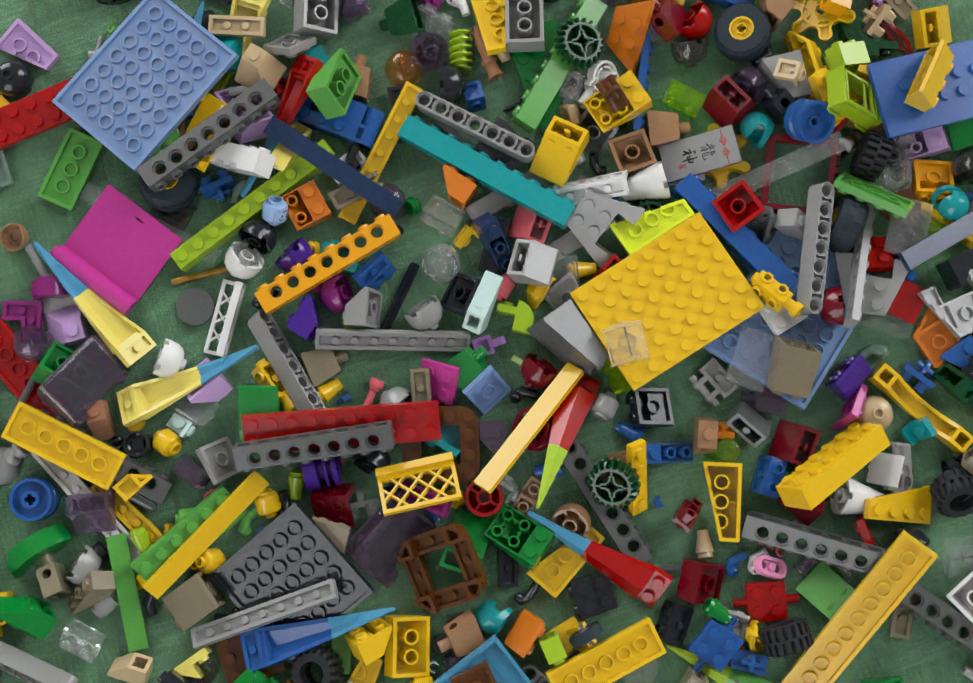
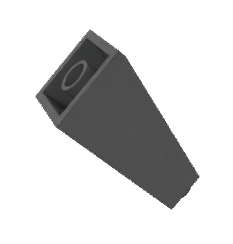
M571 299L526 329L529 334L565 365L569 362L583 370L584 374L586 373L588 376L606 365L604 361L610 358V355Z

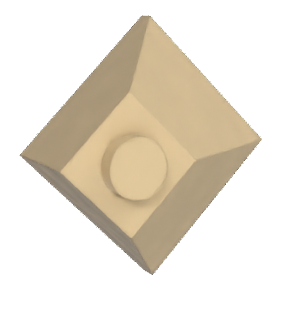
M250 43L240 60L235 82L250 88L262 78H265L274 90L287 67L267 51Z

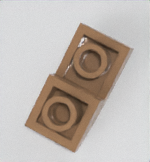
M531 474L512 505L514 509L529 517L527 512L532 511L537 504L541 479Z

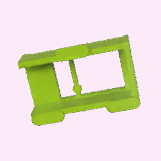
M843 65L826 72L827 111L836 117L845 116L854 121V126L863 132L883 124L872 86L869 82L845 69ZM849 90L863 97V106L850 100ZM866 97H869L870 111L867 109Z

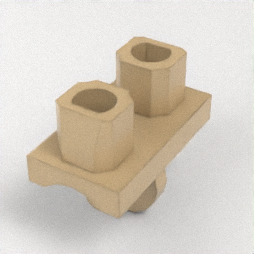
M882 3L879 8L875 5L870 10L864 8L862 12L866 16L862 21L866 25L862 29L863 33L880 39L885 32L879 26L882 20L891 24L896 18V15L891 10L892 7L889 4Z

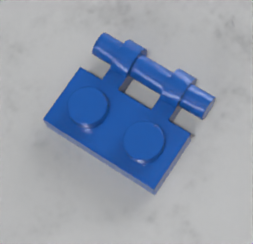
M379 250L351 277L362 289L370 287L379 290V286L386 279L389 280L392 277L396 268Z

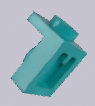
M923 417L909 421L900 433L908 444L914 446L919 440L934 437L937 431L929 419Z

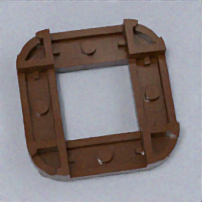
M439 406L440 426L460 425V464H455L459 484L470 482L477 476L481 468L479 417L472 409L466 406ZM422 441L402 443V463L423 458ZM452 469L443 470L440 476L449 479ZM425 474L421 480L429 484L434 476ZM407 478L409 481L414 482L413 479ZM437 478L434 484H445V482Z
M448 523L417 534L404 541L400 547L397 561L398 564L403 563L417 597L413 601L417 607L420 605L424 610L429 611L430 614H436L441 610L468 601L472 602L488 587L486 574L471 537L464 525L460 523ZM445 546H451L465 580L436 590L422 554Z

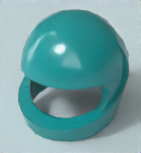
M761 112L748 113L740 123V132L743 138L750 139L753 147L758 149L764 146L774 129V123Z
M941 186L931 196L932 206L945 219L958 220L964 217L969 210L970 203L968 197L956 186ZM946 191L952 193L945 197L939 205L936 204L937 197L941 193Z
M485 601L476 609L475 618L480 630L496 635L508 621L513 610L509 607L503 611H498L496 609L498 602Z

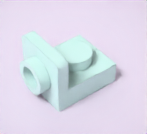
M177 409L166 426L178 433L180 437L187 438V436L191 437L195 432L197 422Z

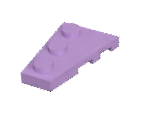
M19 18L14 21L0 38L1 50L48 71L61 57Z

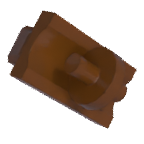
M612 74L595 84L613 114L630 104V101Z

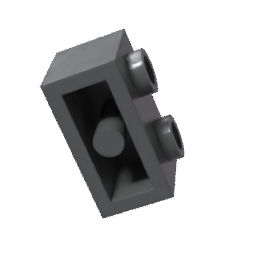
M741 401L730 411L726 420V424L753 448L767 439L772 426L744 401Z

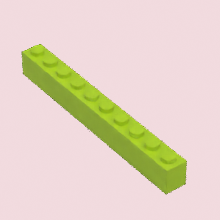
M324 139L317 143L319 146L335 155L333 150L329 147V145L326 143ZM298 157L283 172L279 171L171 252L170 256L180 269L186 273L238 234L240 228L248 220L262 216L263 202L270 196L281 197L302 186L321 170L302 157Z

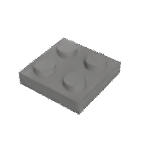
M288 33L262 46L263 50L271 53L273 56L286 55L287 58L297 56L299 52L310 50V47L317 44L316 36Z
M228 436L200 447L195 451L214 485L243 472V470L236 471L232 450L233 445Z

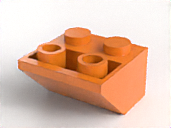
M444 164L443 173L449 202L465 211L477 194L476 181L468 175L464 177L459 174L460 171L453 165L447 166Z
M314 180L281 196L288 204L287 212L297 231L318 226L333 218Z
M523 607L505 636L503 643L523 658L526 654L530 656L535 648L534 641L537 637L540 639L546 630L544 620Z

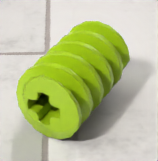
M457 29L449 33V45L451 46L449 48V65L458 68L461 72L472 70L471 66H467V64L472 63V59L467 58L472 56V52L467 51V49L472 48L471 44H467V42L472 41V37L467 36L472 32L465 29Z

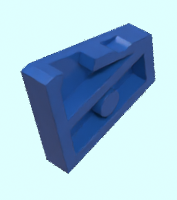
M966 336L941 354L939 358L953 364L954 367L960 370L963 366H968V359L973 355L972 336Z

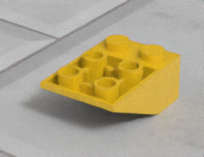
M631 69L616 79L630 101L629 105L613 114L599 91L582 102L603 133L638 117L653 107L651 98Z
M554 115L544 133L529 173L563 188L590 141L589 130Z

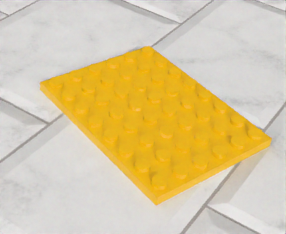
M700 212L569 294L633 391L641 388L765 308Z

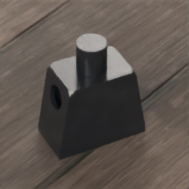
M769 83L762 89L766 97L761 101V104L775 124L784 125L786 110L796 100L786 89H775L772 83Z

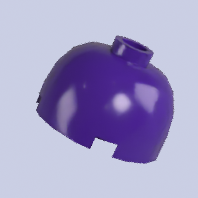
M303 237L298 238L284 251L283 258L280 256L277 258L275 264L283 272L289 273L291 272L290 269L296 264L301 263L302 265L308 262L307 258L313 255L311 246Z

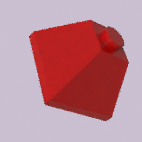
M744 179L711 202L733 233L766 210Z

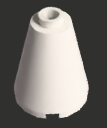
M658 161L627 178L629 194L619 196L620 198L623 197L624 201L644 200L646 198H671L662 161Z
M850 478L834 491V498H830L831 509L833 513L839 515L864 514V500L884 494Z

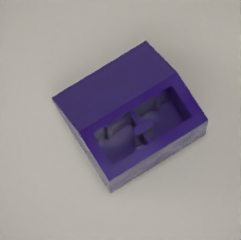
M308 294L306 298L303 297L298 303L299 309L295 314L292 313L288 318L287 328L312 344L315 339L316 328H322L317 301Z
M861 354L851 355L849 358L843 359L839 364L841 368L837 372L834 371L827 378L829 382L826 384V387L842 401L848 400L872 372V369Z

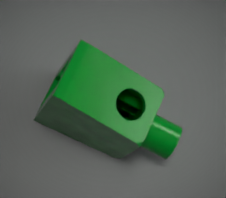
M480 346L476 351L468 347L445 362V364L460 367L458 386L462 391L488 367L483 359L489 353L483 346Z

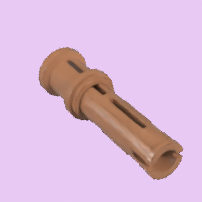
M478 25L473 26L474 30L470 28L469 31L472 32L470 35L483 60L481 65L489 75V82L497 81L504 76V72L500 70L497 64V57L487 55Z

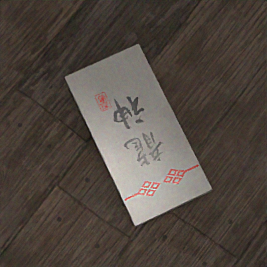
M732 124L658 147L668 184L683 180L690 173L693 176L742 162Z

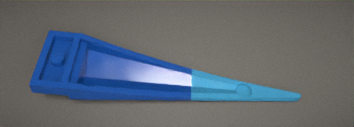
M389 607L330 618L260 627L240 634L246 669L249 668L255 672L256 670L273 667L393 612L396 608Z

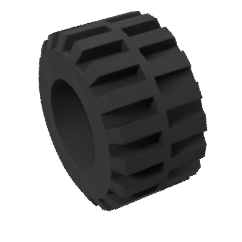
M873 130L867 131L860 140L850 165L851 175L874 183L881 176L890 158L893 138L887 139L886 135Z
M961 467L960 469L946 470L943 474L941 473L937 478H934L933 483L930 484V494L941 515H946L948 518H958L973 513L972 474Z
M791 618L778 621L763 627L759 631L767 657L776 658L796 654L814 644L807 619Z
M316 646L295 656L296 659L291 662L293 667L289 668V672L292 673V676H289V678L294 683H319L313 679L310 673L312 662H316L323 670V680L321 683H339L343 680L341 673H344V668L340 666L343 662L338 660L339 655L337 653H332L333 649H326V646Z

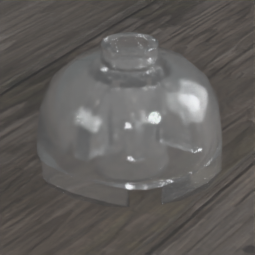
M439 243L433 245L425 252L422 258V268L425 274L433 277V280L436 282L445 283L451 281L458 274L461 267V258L458 251L449 244Z

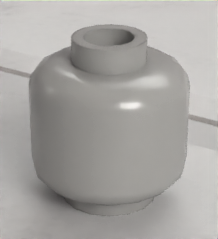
M608 391L597 394L591 406L593 416L601 421L611 420L619 407L616 395Z

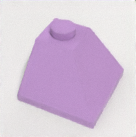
M76 304L44 313L51 343L56 340L67 347L91 340L86 317Z
M206 357V358H205L200 364H198L197 366L202 365V364H205V363H208V362H211V361ZM220 373L186 396L191 403L218 402L227 396L233 388L222 373Z

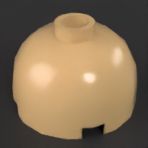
M867 396L866 401L861 407V416L853 421L881 424L885 430L893 420L892 406L886 399L880 396Z

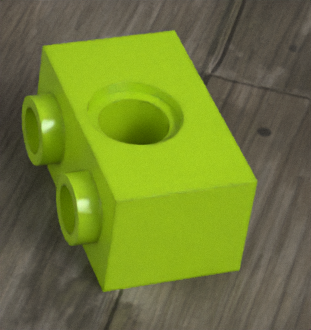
M557 629L542 635L539 643L548 664L556 666L565 662L564 658H567V653Z

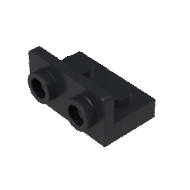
M666 599L661 608L658 622L655 625L660 639L682 647L694 609Z

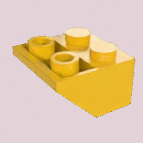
M948 5L911 11L915 49L933 47L941 39L945 40L947 44L952 42Z
M377 618L349 631L343 636L352 655L367 666L384 655L393 628L391 624L382 618Z

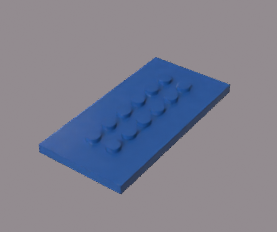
M973 39L948 45L954 54L952 60L954 65L950 73L946 74L944 79L946 84L937 95L939 100L936 106L926 112H922L904 103L922 59L928 50L871 63L866 66L887 139L973 119Z

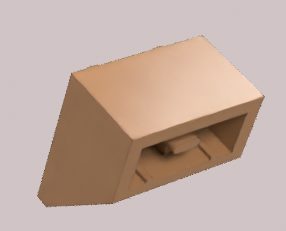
M756 0L757 6L766 13L772 32L776 31L796 4L793 0Z

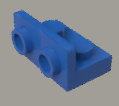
M760 454L749 491L777 499L779 493L775 486L784 478L788 462L773 456Z

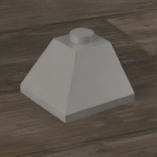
M364 287L345 305V311H343L342 315L344 325L363 329H379L383 292L370 287Z

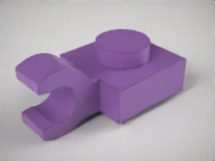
M490 334L471 340L475 351L480 346H483L488 351V355L496 353L494 347L506 343L504 335L491 339Z

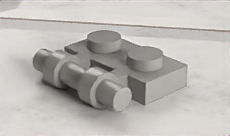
M714 357L698 370L703 377L698 379L693 374L689 378L695 390L698 389L705 397L704 400L713 407L719 404V401L715 398L718 394L725 399L739 387ZM706 381L714 388L712 392L703 385Z

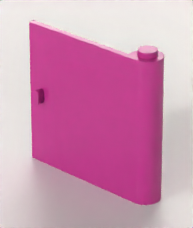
M108 184L66 243L59 247L55 246L51 250L50 255L90 290L122 315L126 316L171 258L170 253L179 247L183 239L111 184Z

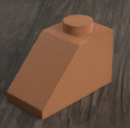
M99 400L83 404L86 421L93 436L103 441L111 440L116 433L108 401Z

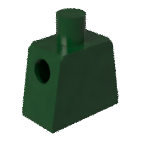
M399 0L385 8L386 19L379 21L380 29L383 32L389 30L392 36L426 32L418 0Z
M945 361L932 376L952 397L963 405L972 404L973 383L968 376ZM951 378H955V385L950 381Z

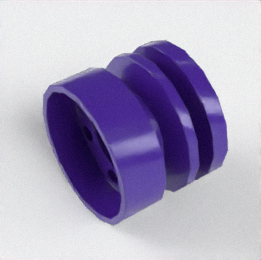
M339 456L333 457V459L328 461L316 459L308 464L301 463L305 485L309 492L321 489L322 480L324 479L328 487H332V478H334L336 486L342 484V467Z

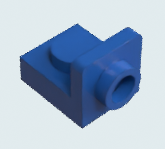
M480 80L466 83V91H463L468 112L486 109L485 96Z

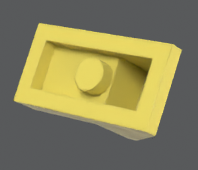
M209 645L205 646L174 668V670L183 676L204 677V673L196 662L200 665L209 659L208 654L212 652Z

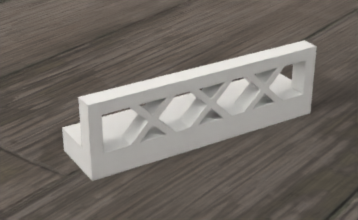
M627 170L568 182L565 183L563 188L554 185L552 189L557 192V196L571 199L574 205L578 204L587 190L611 198L629 194L626 180L628 173Z
M223 279L203 353L219 357L227 356L246 284L243 282ZM227 284L234 286L232 296L229 298L225 293ZM228 302L227 314L223 316L220 311L221 305ZM223 320L222 332L218 334L215 326ZM218 339L219 343L216 352L209 350L211 342Z

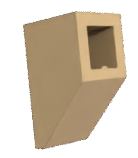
M136 652L117 657L111 665L107 676L129 683H147L152 674L154 658Z

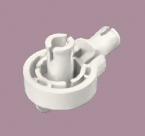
M599 60L598 63H593V66L588 69L587 80L584 83L585 91L576 102L582 109H586L582 102L598 92L595 86L596 83L604 80L610 74L613 75L615 80L619 78L617 69L611 61Z

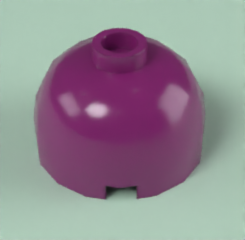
M342 273L322 283L318 295L320 302L329 311L335 313L345 311V305L350 301V296L353 297L351 284L347 277H342Z

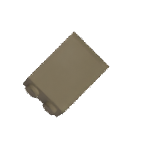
M774 336L766 385L772 393L777 395L786 393L795 399L809 398L822 353L811 343Z
M202 572L195 574L162 598L164 608L168 613H172L175 618V625L183 631L188 630L227 603L210 576Z

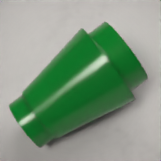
M708 598L702 606L705 615L725 625L732 619V615L717 598Z

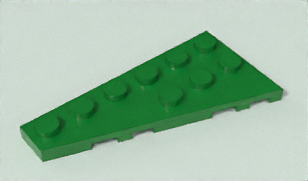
M557 18L544 22L545 51L510 52L524 91L526 89L530 90L533 85L530 83L536 73L539 75L542 70L539 68L545 58H549L551 46L554 42L557 43L554 41L557 36ZM560 88L538 124L542 137L554 115L562 118L559 109L561 105Z

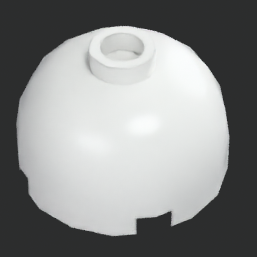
M236 241L232 243L225 254V265L232 276L250 279L262 269L264 259L257 249L251 250L247 247L249 244Z
M165 338L163 342L164 347L160 349L154 365L155 370L152 374L167 378L175 375L179 370L183 371L187 360L184 359L185 352L178 343Z

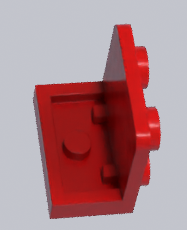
M904 279L887 313L909 324H914L925 304L917 293L925 289Z

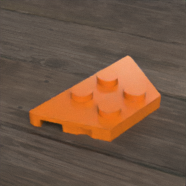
M655 0L616 6L606 44L628 71L631 69L632 72H636L656 3Z
M927 307L911 335V338L925 359L932 362V369L939 368L945 362L939 358L941 354L961 341L960 338L957 339L929 307Z

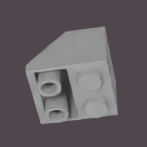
M516 239L506 274L515 283L550 287L559 251L535 240Z

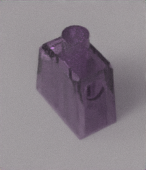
M760 383L752 384L751 392H741V401L751 403V408L756 412L776 416L787 415L786 399L772 393L770 389Z
M188 453L183 455L172 470L193 488L204 490L211 481L204 466Z

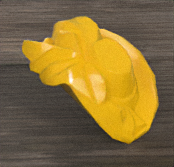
M552 276V280H551V283H550V287H551L553 281H556V278H554L553 276ZM527 284L526 296L532 309L536 310L544 300L550 289L549 286Z
M752 620L745 628L746 641L749 643L750 650L754 653L764 651L759 635L760 629L757 625L759 623L758 620Z

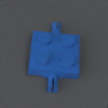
M732 616L731 621L727 625L713 618L708 620L688 646V650L699 658L692 667L695 671L700 673L701 669L707 664L721 672L744 643V639L733 631V628L739 622L737 617Z

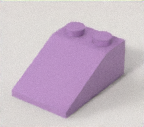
M228 89L213 92V96L227 104L237 97L229 96ZM256 101L254 105H259L261 101ZM246 111L241 112L239 117L244 116ZM268 111L258 122H253L243 133L236 134L234 138L240 144L268 137L263 131L274 115Z

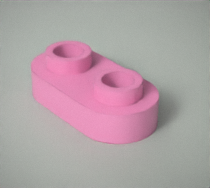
M759 555L754 559L753 566L759 575L772 579H781L787 574V566L782 559L769 555Z

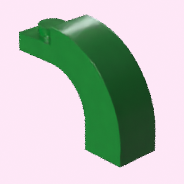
M63 522L46 527L30 535L7 553L9 558L6 561L7 568L14 578L21 577L37 559L53 551L63 549L71 540V536Z

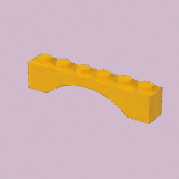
M878 364L866 378L915 420L927 417L937 431L934 436L955 454L964 453L973 443V436L968 431L923 400L904 381L901 375L888 364Z

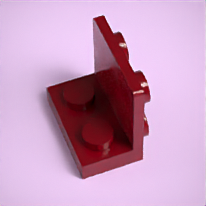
M334 483L332 487L322 484L321 489L314 490L309 498L315 517H324L335 523L341 522L353 529L355 522L348 501L355 490L353 483H342L338 486Z

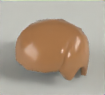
M18 223L7 224L0 232L2 247L10 252L23 250L29 243V232L23 225Z

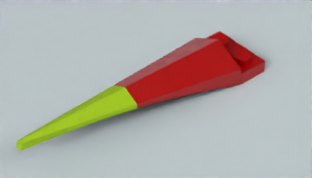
M583 375L553 414L536 509L540 508L596 398L601 383L599 380Z

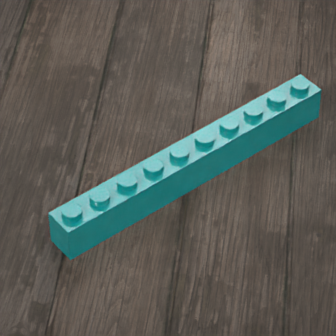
M408 115L397 133L400 140L447 166L453 165L460 173L470 176L476 182L562 229L566 228L576 210L571 199L557 196V192L551 188H542L538 181L532 178L530 180L524 178V175L518 170L514 169L511 171L506 168L507 165L499 160L497 162L491 160L490 156L483 151L478 153L473 150L474 147L466 142L464 144L458 142V139L450 133L445 135L439 127L433 124L431 126L425 124V120L415 115L413 117Z

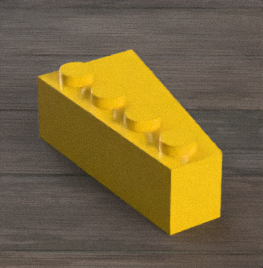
M703 461L702 464L718 539L724 542H740L742 463Z

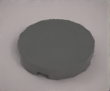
M190 288L181 293L177 299L176 310L183 322L188 325L199 326L210 321L215 311V303L212 296L205 290Z

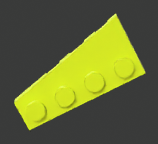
M681 199L653 211L644 212L635 225L624 219V221L609 224V228L630 256L692 217L695 213L685 199Z

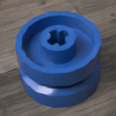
M806 98L798 99L791 103L786 110L784 128L792 139L812 144L821 143L833 132L835 116L827 111L828 103Z
M27 478L19 481L13 487L9 496V505L16 517L24 521H40L51 517L57 511L60 505V493L55 484L47 479Z

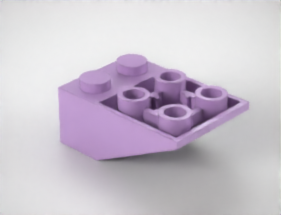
M945 126L909 134L913 137L911 138L913 143L910 148H906L905 154L914 152L918 155L901 160V163L934 156L951 150ZM900 137L893 139L894 146L897 148L900 145L897 143ZM920 145V149L915 151V147Z

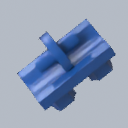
M225 168L217 172L219 180L212 182L210 176L200 179L201 187L199 189L206 199L212 197L213 200L221 198L222 202L227 201L225 196L230 194V189L237 184Z
M918 360L915 365L920 368L919 370L907 361L903 363V369L900 373L901 377L907 384L914 376L918 378V382L913 387L919 393L923 394L929 388L933 389L936 386L934 380L925 375V373L930 376L934 374V371L930 369L932 362L927 360L923 364Z
M739 649L731 659L730 668L765 676L769 657Z

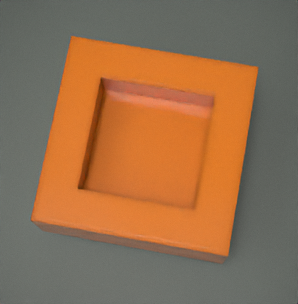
M724 421L718 423V439L734 440L735 431Z

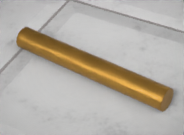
M226 265L172 278L171 282L173 286L229 271Z

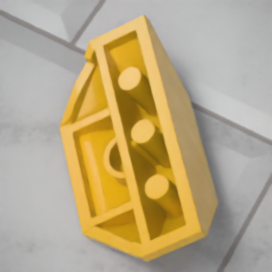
M792 30L786 33L784 40L789 52L800 50L807 77H810L817 69H827L821 60V50L819 47L817 48L814 41ZM811 88L812 94L807 99L816 100Z

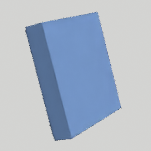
M489 365L462 392L485 416L512 389L497 371Z

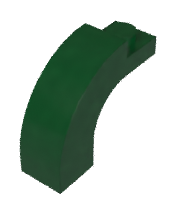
M854 11L856 18L851 24L843 22L836 24L838 37L843 43L853 39L855 41H864L870 61H875L879 54L881 57L891 56L898 49V41H875L868 38L860 27V11Z

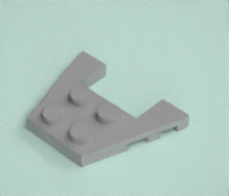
M587 190L575 206L576 210L567 225L595 263L601 268L612 253L598 244L597 240L617 214L635 225L645 212V209Z
M835 251L837 271L846 310L853 253H839ZM894 260L891 279L865 275L867 283L863 289L865 299L861 305L862 314L885 317L909 272L901 260Z
M973 269L969 270L967 276L972 291L951 301L943 303L935 285L917 293L920 299L957 339L973 332Z

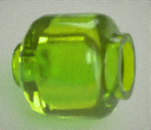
M731 438L720 439L717 441V449L713 454L719 462L732 463L738 459L740 447Z

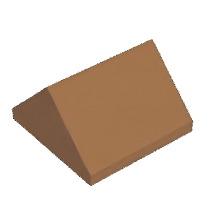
M644 128L608 140L613 165L618 172L627 170L629 174L657 163Z

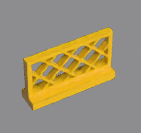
M452 452L375 469L384 516L462 499ZM452 469L449 479L440 476L443 470ZM425 474L434 476L429 484L421 480ZM407 478L414 480L410 488L402 485V482ZM437 478L445 482L441 490L432 486ZM391 482L395 486L389 493L383 489L382 484ZM418 483L426 487L421 495L413 491ZM450 485L456 489L457 494L447 495L444 491ZM399 487L407 491L402 499L394 496ZM429 490L437 493L436 497L431 500L424 496ZM410 494L418 498L414 504L405 502ZM391 498L399 502L395 508L387 509L386 504Z

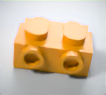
M913 160L911 188L918 202H928L931 200L932 193L941 186H954L952 162ZM950 191L941 193L937 197V203L940 204L945 197L952 193Z

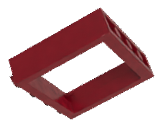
M771 134L767 143L760 197L761 203L764 206L773 207L775 214H777L778 209L799 208L806 214V207L768 203L775 143L830 148L831 154L827 182L833 185L834 177H838L839 165H836V158H840L841 147H838L839 141L826 139L821 143L812 144L792 139L789 135Z

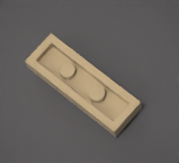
M209 15L208 31L214 36L265 38L267 19L255 16Z

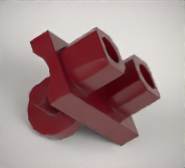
M693 497L690 501L685 499L672 520L677 528H682L687 533L691 530L703 505L698 499Z

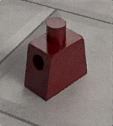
M655 0L656 3L650 24L662 40L667 43L680 35L688 12L674 0Z

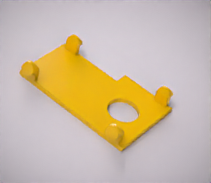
M207 93L201 100L185 134L227 103ZM210 134L207 140L212 139L214 134ZM214 153L200 160L195 168L205 173Z

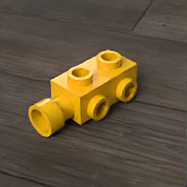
M762 270L760 273L756 272L751 277V289L771 309L780 313L785 308L793 318L798 317L805 306L799 301L795 302L792 299L793 293L789 291L788 286L776 281L770 272Z
M265 358L255 364L256 368L251 372L256 382L260 386H278L279 400L283 405V410L292 411L296 407L269 361H266Z

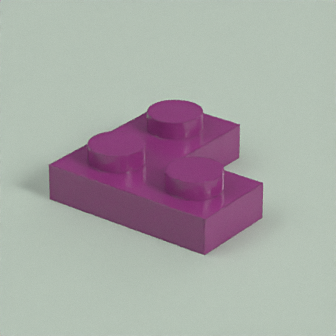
M3 301L2 320L21 321L22 340H42L44 302Z

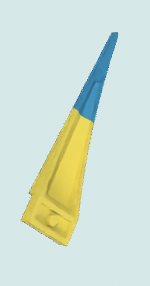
M38 242L33 243L38 253L112 354H116L127 368L157 345L145 330L90 290Z
M254 345L217 360L177 372L171 377H158L131 384L120 390L116 394L123 426L128 428L143 419L148 420L260 347Z

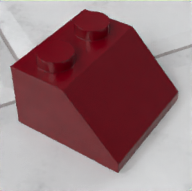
M684 559L676 597L694 604H704L710 597L719 600L725 565L697 559Z

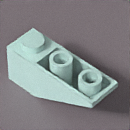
M488 270L485 271L469 305L462 328L478 335L487 329L504 277Z

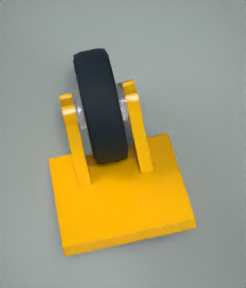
M572 616L547 633L557 629L568 655L572 648L583 652L592 647L593 644H596L597 640L595 637L603 631V628L598 621L587 625L585 621L578 622L575 616Z

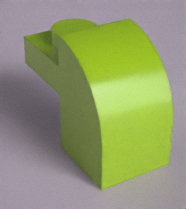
M519 300L517 307H514V303L503 301L502 304L498 303L497 313L515 317L511 332L530 336L526 330L534 322V315L530 306Z

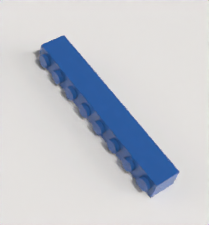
M690 173L673 189L672 195L678 200L685 199L695 214L700 212L719 241L753 275L756 272L760 273L762 270L770 272L776 281L787 285L789 291L798 284V275L793 270H789L784 265V261L780 257L775 256L766 243L758 240L753 230H748L743 226L735 233L731 231L711 203L716 199L715 193L711 189H707L698 176H693Z

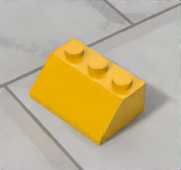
M941 39L925 53L904 103L922 112H926L936 106L939 100L937 95L946 84V80H944L946 74L950 73L954 65L952 63L954 54L945 40Z
M385 615V621L391 624L393 629L385 649L384 675L390 678L430 676V616Z

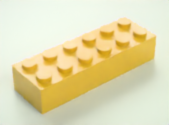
M858 422L849 424L846 430L837 434L831 442L823 445L822 449L816 454L811 455L804 464L797 466L794 472L782 478L781 482L775 487L784 505L805 510L814 509L891 445L882 425Z

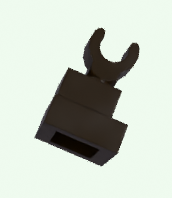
M859 130L851 137L849 134H846L838 140V147H841L840 159H843L857 147L856 142L865 134L863 131Z

